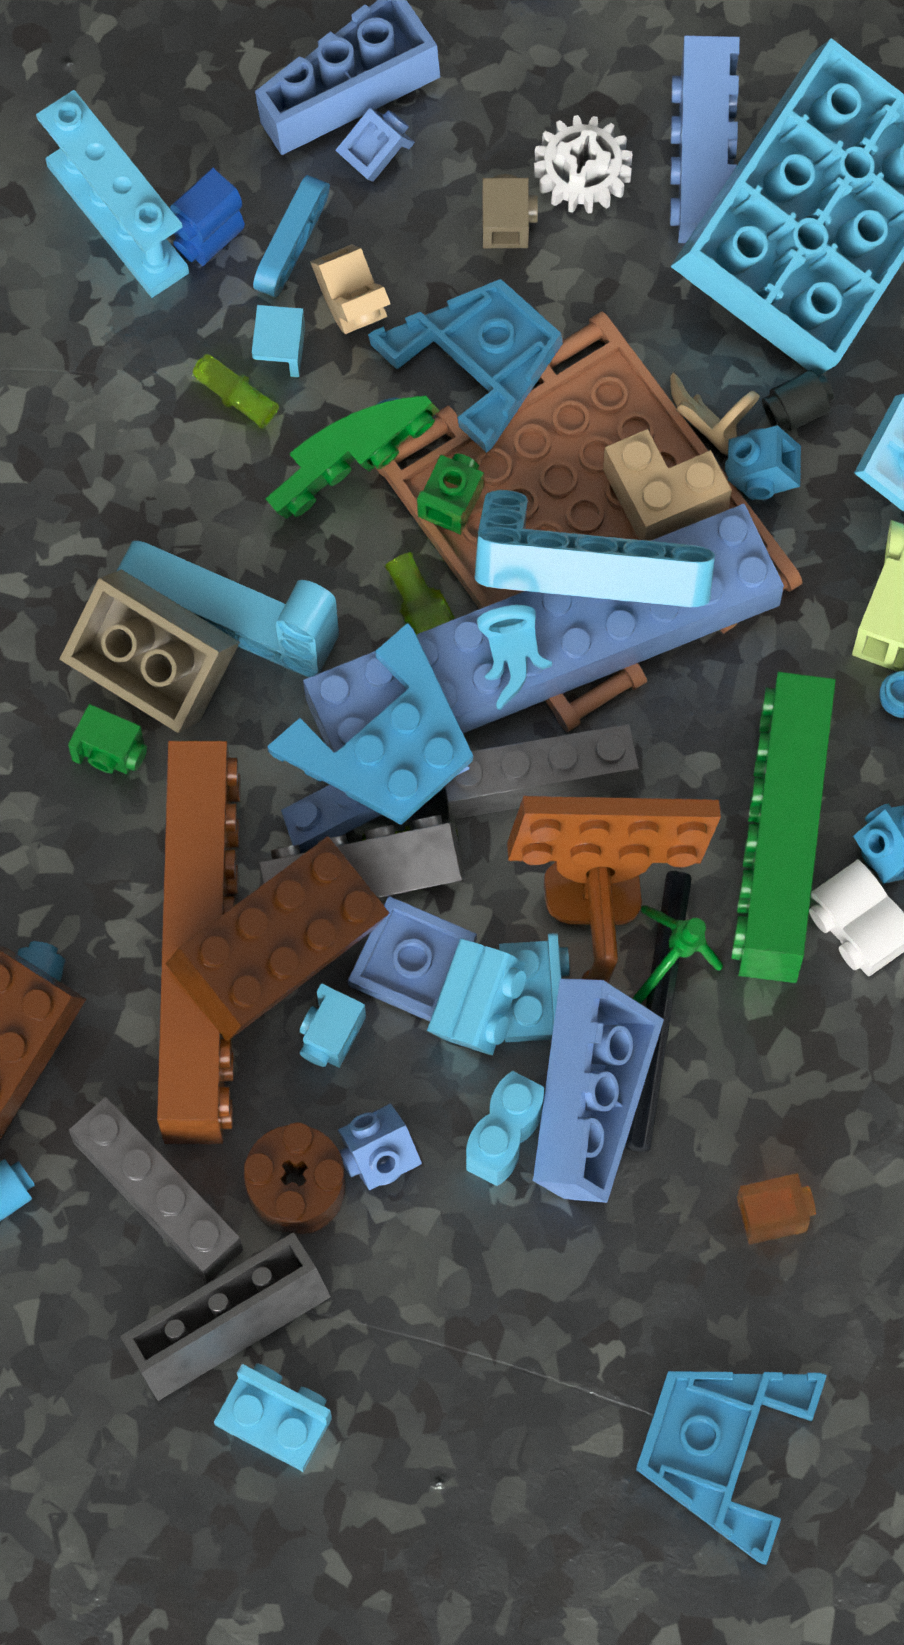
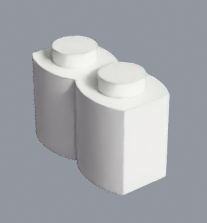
M859 859L812 891L810 898L812 908L809 909L811 918L824 933L831 931L842 943L839 946L840 954L853 970L861 968L867 976H871L904 952V913L888 897L878 880Z

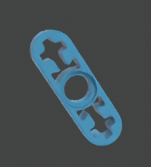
M309 175L303 178L258 266L253 283L255 290L275 298L280 295L325 207L330 190L329 183Z

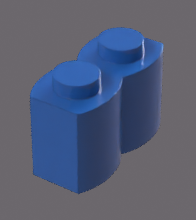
M211 168L170 206L171 211L182 223V228L174 233L176 238L173 241L175 248L189 262L196 260L202 266L210 261L245 227L243 217L239 211L242 208V200L238 190L214 168Z

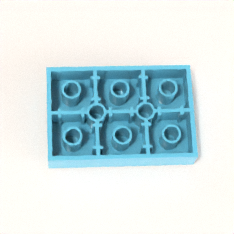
M832 38L808 57L670 266L806 370L813 371L817 377L839 363L904 262V94Z

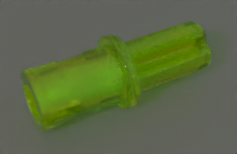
M206 354L197 361L192 372L193 376L222 397V404L224 406H234L253 420L260 428L266 427L272 421L279 409V405L248 383L249 377L244 374L238 376L209 354Z

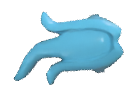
M516 604L499 607L485 612L477 618L479 631L489 639L494 661L492 669L484 677L486 680L499 679L504 673L505 662L508 663L511 675L509 684L501 692L497 700L496 706L498 710H501L504 705L516 696L524 685L527 677L528 657L534 666L542 670L551 667L553 664L552 661L544 659L539 655L535 633L536 612L530 606Z

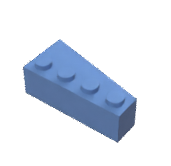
M377 0L370 7L364 4L351 15L352 21L335 34L330 31L318 41V48L305 58L300 56L255 91L260 123L281 155L363 116L369 108L375 110L440 78L437 44L407 0Z
M684 36L681 75L672 76L671 103H680V116H672L671 144H679V157H671L670 185H679V198H671L670 226H678V243L687 242L737 166V163H734V159H736L738 122H734V118L737 116L739 75H736L740 37Z
M560 979L533 1181L563 1199L607 1203L664 1019L604 980Z

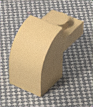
M351 244L310 261L324 299L337 325L344 334L387 317L384 307L390 305L385 288L374 283L362 248Z

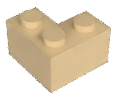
M648 429L605 447L603 471L639 540L651 541L729 510L732 489L711 450L668 468Z

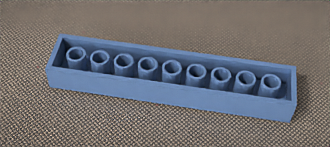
M745 503L651 540L696 545L714 552L715 561L710 602L704 606L684 607L524 591L417 634L419 643L462 733L780 606L784 587L783 582ZM516 604L530 606L536 612L535 633L539 655L544 659L552 661L553 664L551 667L542 670L534 666L528 657L527 677L524 685L516 696L504 705L501 710H498L496 706L497 700L501 692L509 684L511 675L508 663L505 662L504 673L499 679L486 680L484 677L492 669L494 661L489 639L479 631L477 618L483 613L499 607ZM375 651L303 680L307 704L325 744L334 753L407 690L376 658Z

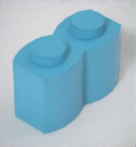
M514 1071L507 1074L499 1082L491 1097L489 1114L476 1124L469 1136L466 1147L467 1171L496 1186L503 1183L511 1175L519 1159L520 1143L527 1140L533 1134L541 1120L544 1100L543 1086Z

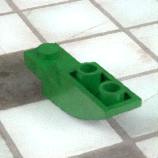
M427 396L408 397L376 404L330 424L289 453L301 468L265 499L285 519H288L291 515L298 517L304 514L316 502L314 495L327 484L334 486L341 482L351 472L350 464L355 460L368 472L374 467L379 470L391 463L399 454L397 447L410 436L415 439L423 435L434 424L433 416L440 410Z

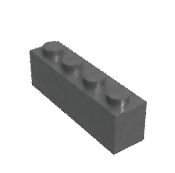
M630 724L471 751L473 761L469 764L470 769L454 777L443 787L448 819L454 820L519 808L523 796L585 797L636 788L639 767Z
M441 815L412 821L414 830L395 834L393 825L366 830V840L348 844L346 835L330 838L377 898L466 880L455 823L442 824ZM299 845L270 850L272 860L259 862L264 884L305 854L300 853Z
M104 1097L69 1129L74 1145L206 1284L243 1251L240 1237L107 1097Z
M293 1232L120 1337L156 1399L159 1401L329 1299L331 1296L317 1268Z

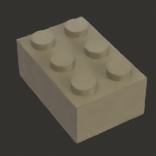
M121 569L98 579L60 660L179 733L200 722L240 642Z

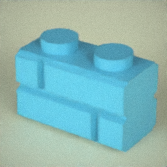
M460 939L427 1031L448 1042L493 1055L496 1045H500L507 1036L509 1030L507 1014L513 998H518L524 989L526 975L523 970L526 963L504 951Z

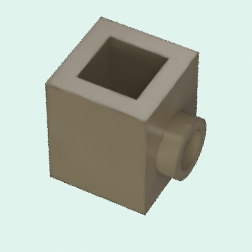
M500 174L493 178H482L483 249L528 248L529 223H538V196L529 195L528 178H518L511 174Z

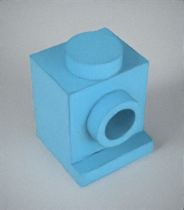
M321 983L317 990L318 1005L320 1007L317 1009L312 1006L309 1009L300 1028V1033L304 1034V1045L299 1054L315 1065L325 1067L327 1063H330L340 1068L366 1019L365 1004Z

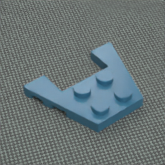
M502 279L447 301L448 306L427 315L418 312L406 317V323L388 331L381 327L368 334L371 346L396 369H399L429 344L435 342L489 391L488 394L457 417L459 428L486 453L493 448L563 344L561 332Z
M408 623L375 651L376 658L407 690L342 748L334 753L301 718L267 746L268 752L274 758L282 762L285 760L304 770V774L319 782L324 781L345 792L346 796L401 825L473 761V754L419 640Z
M668 1371L636 1470L757 1562L766 1565L781 1518L731 1501L761 1405L812 1421L827 1375L822 1373L783 1374L782 1372H764L763 1374H733V1372Z

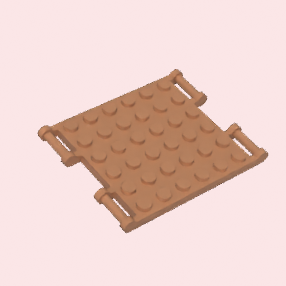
M602 311L589 319L590 324L562 340V346L537 381L541 385L531 390L490 451L486 453L459 428L457 414L447 405L436 414L434 424L423 435L415 439L410 436L397 447L399 450L397 457L384 468L377 469L386 478L479 609L524 592L521 590L486 587L475 581L478 530L487 493L496 490H510L525 495L528 499L525 529L639 540L603 471L605 447L648 429L668 468L708 452L707 448L683 416L676 411L672 401L609 317ZM598 340L606 344L557 375L552 369ZM445 434L452 438L402 470L397 465V463ZM456 453L466 455L478 463L479 471L484 472V488L461 535L418 517L417 498L420 492L424 490L440 455L450 459ZM722 470L732 489L729 509L745 503L783 582V590L786 589L789 592L802 584V578L798 570L737 488L728 481V476ZM445 481V485L449 488L458 487L457 485ZM737 623L726 628H723L720 631L722 633H726L730 629L734 628L737 625ZM636 663L620 670V672L571 703L567 701L563 693L545 701L553 711L560 726L566 732H569L580 725L579 719L631 687L633 690H636L647 683V678L640 665Z

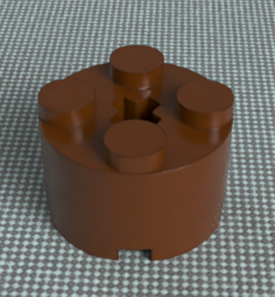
M300 1122L275 1128L264 1134L253 1145L245 1161L244 1178L249 1202L257 1217L269 1228L283 1233H312L326 1226L339 1212L345 1194L344 1165L336 1145L319 1130ZM291 1173L296 1176L303 1174L304 1184L298 1186L295 1182H291L287 1185L286 1177Z

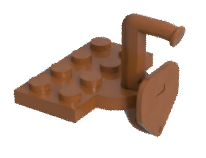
M523 796L507 842L508 861H524L530 865H541L549 861H556L547 869L544 876L547 910L556 920L562 923L591 924L594 962L591 969L583 974L582 979L604 980L610 983L609 981L618 962L615 925H623L633 921L641 909L642 898L639 875L646 872L652 863H668L673 867H688L693 864H701L721 818L719 800Z

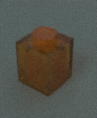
M798 1173L740 1186L737 1200L749 1245L807 1232L810 1223L809 1216L816 1215L811 1189L809 1186L801 1187Z

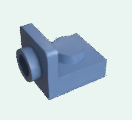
M369 108L335 151L366 179L374 181L401 147L410 149L415 142L405 133L409 126L395 113L388 110L385 114Z

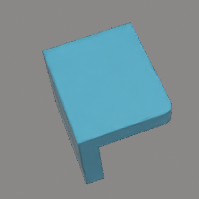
M257 305L252 345L253 359L289 362L290 377H300L305 335L304 310L301 308Z

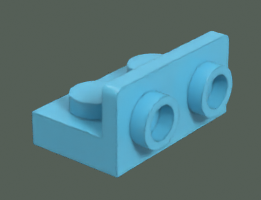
M549 933L547 941L499 944L500 951L509 953L526 963L523 970L526 975L524 989L518 998H513L507 1014L509 1030L505 1042L552 1040L559 982L561 977L570 976L568 947H559L558 933Z
M256 1363L254 1369L241 1364L237 1372L238 1379L214 1421L215 1426L304 1472L332 1420L331 1411L324 1407L327 1400L308 1388L301 1386L299 1391L295 1392L280 1384L283 1377L262 1364Z

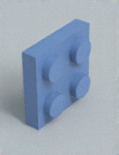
M388 896L384 906L390 914L371 931L348 979V986L430 1021L459 940L465 939L476 943L477 934Z

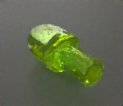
M411 552L402 554L385 565L386 570L390 573L404 600L399 612L404 622L413 628L416 635L455 619L441 590H435L434 587L428 588Z

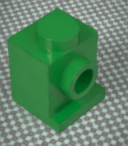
M459 453L454 454L452 459L440 455L424 490L420 492L417 498L418 517L461 535L484 488V472L478 470V463L472 458ZM445 481L457 485L458 487L449 488L445 485Z
M91 704L88 705L68 744L72 761L81 764L84 757H88L87 761L93 767L103 772L113 773L114 770H117L127 775L130 770L136 772L139 769L147 751L141 726Z

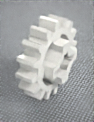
M576 115L573 118V126L567 127L559 120L556 122V135L547 131L542 134L543 146H536L535 161L537 162L534 163V178H540L539 190L541 193L553 191L551 204L556 206L562 200L568 201V212L571 213L575 211L578 204H584L585 210L589 214L592 213L595 202L599 201L603 207L608 208L610 207V194L620 198L624 195V183H630L632 168L629 166L632 165L633 155L632 151L625 150L627 143L625 135L613 138L615 125L610 123L601 129L598 127V117L595 116L591 118L588 125H584L579 115ZM588 155L585 166H582L581 173L578 174L581 163H584L585 156Z

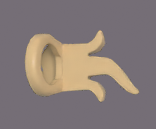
M672 373L670 376L671 395L677 406L676 411L697 428L722 454L728 455L729 439L737 437L736 426L738 422L755 405L760 395L755 391H750L720 420L703 403L700 395L696 394L692 398L675 373Z

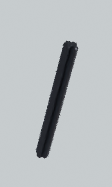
M669 871L666 874L661 912L678 920H686L692 881L690 874L679 871ZM661 923L658 924L651 974L671 950L669 938L672 931ZM680 957L647 996L646 1008L663 1018L664 1021L625 1147L629 1150L648 1152L651 1149Z

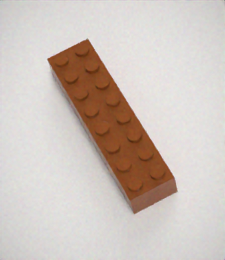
M168 741L157 1121L164 1144H223L224 1129L233 1128V1100L230 1099V1087H225V1081H234V1052H232L231 1039L228 1042L225 1040L166 965V962L180 946L235 906V898L229 897V894H238L239 870L238 865H236V851L230 850V848H239L240 823L239 819H237V804H232V802H240L241 776L238 773V758L229 757L227 741Z

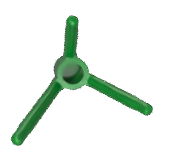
M648 905L641 907L643 914L671 929L672 934L669 938L671 950L632 997L633 1000L642 1004L679 957H689L695 951L700 952L716 970L719 971L723 968V963L707 943L704 921L699 918L685 921L678 920Z

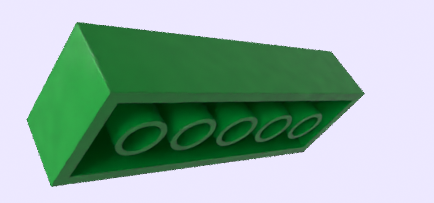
M778 672L775 688H765L759 724L760 736L753 777L759 778H754L748 814V822L757 824L749 823L742 867L751 868V870L743 869L737 905V913L746 914V917L738 916L731 955V959L740 960L738 976L797 983L804 957L836 679Z

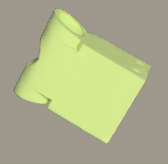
M891 519L886 541L884 566L859 626L852 655L894 671H904V524Z

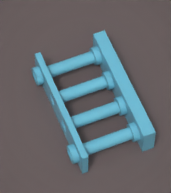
M75 90L71 91L37 113L38 121L60 147V149L45 158L47 167L150 297L153 298L189 274L187 263L167 240L169 236L182 228V223Z

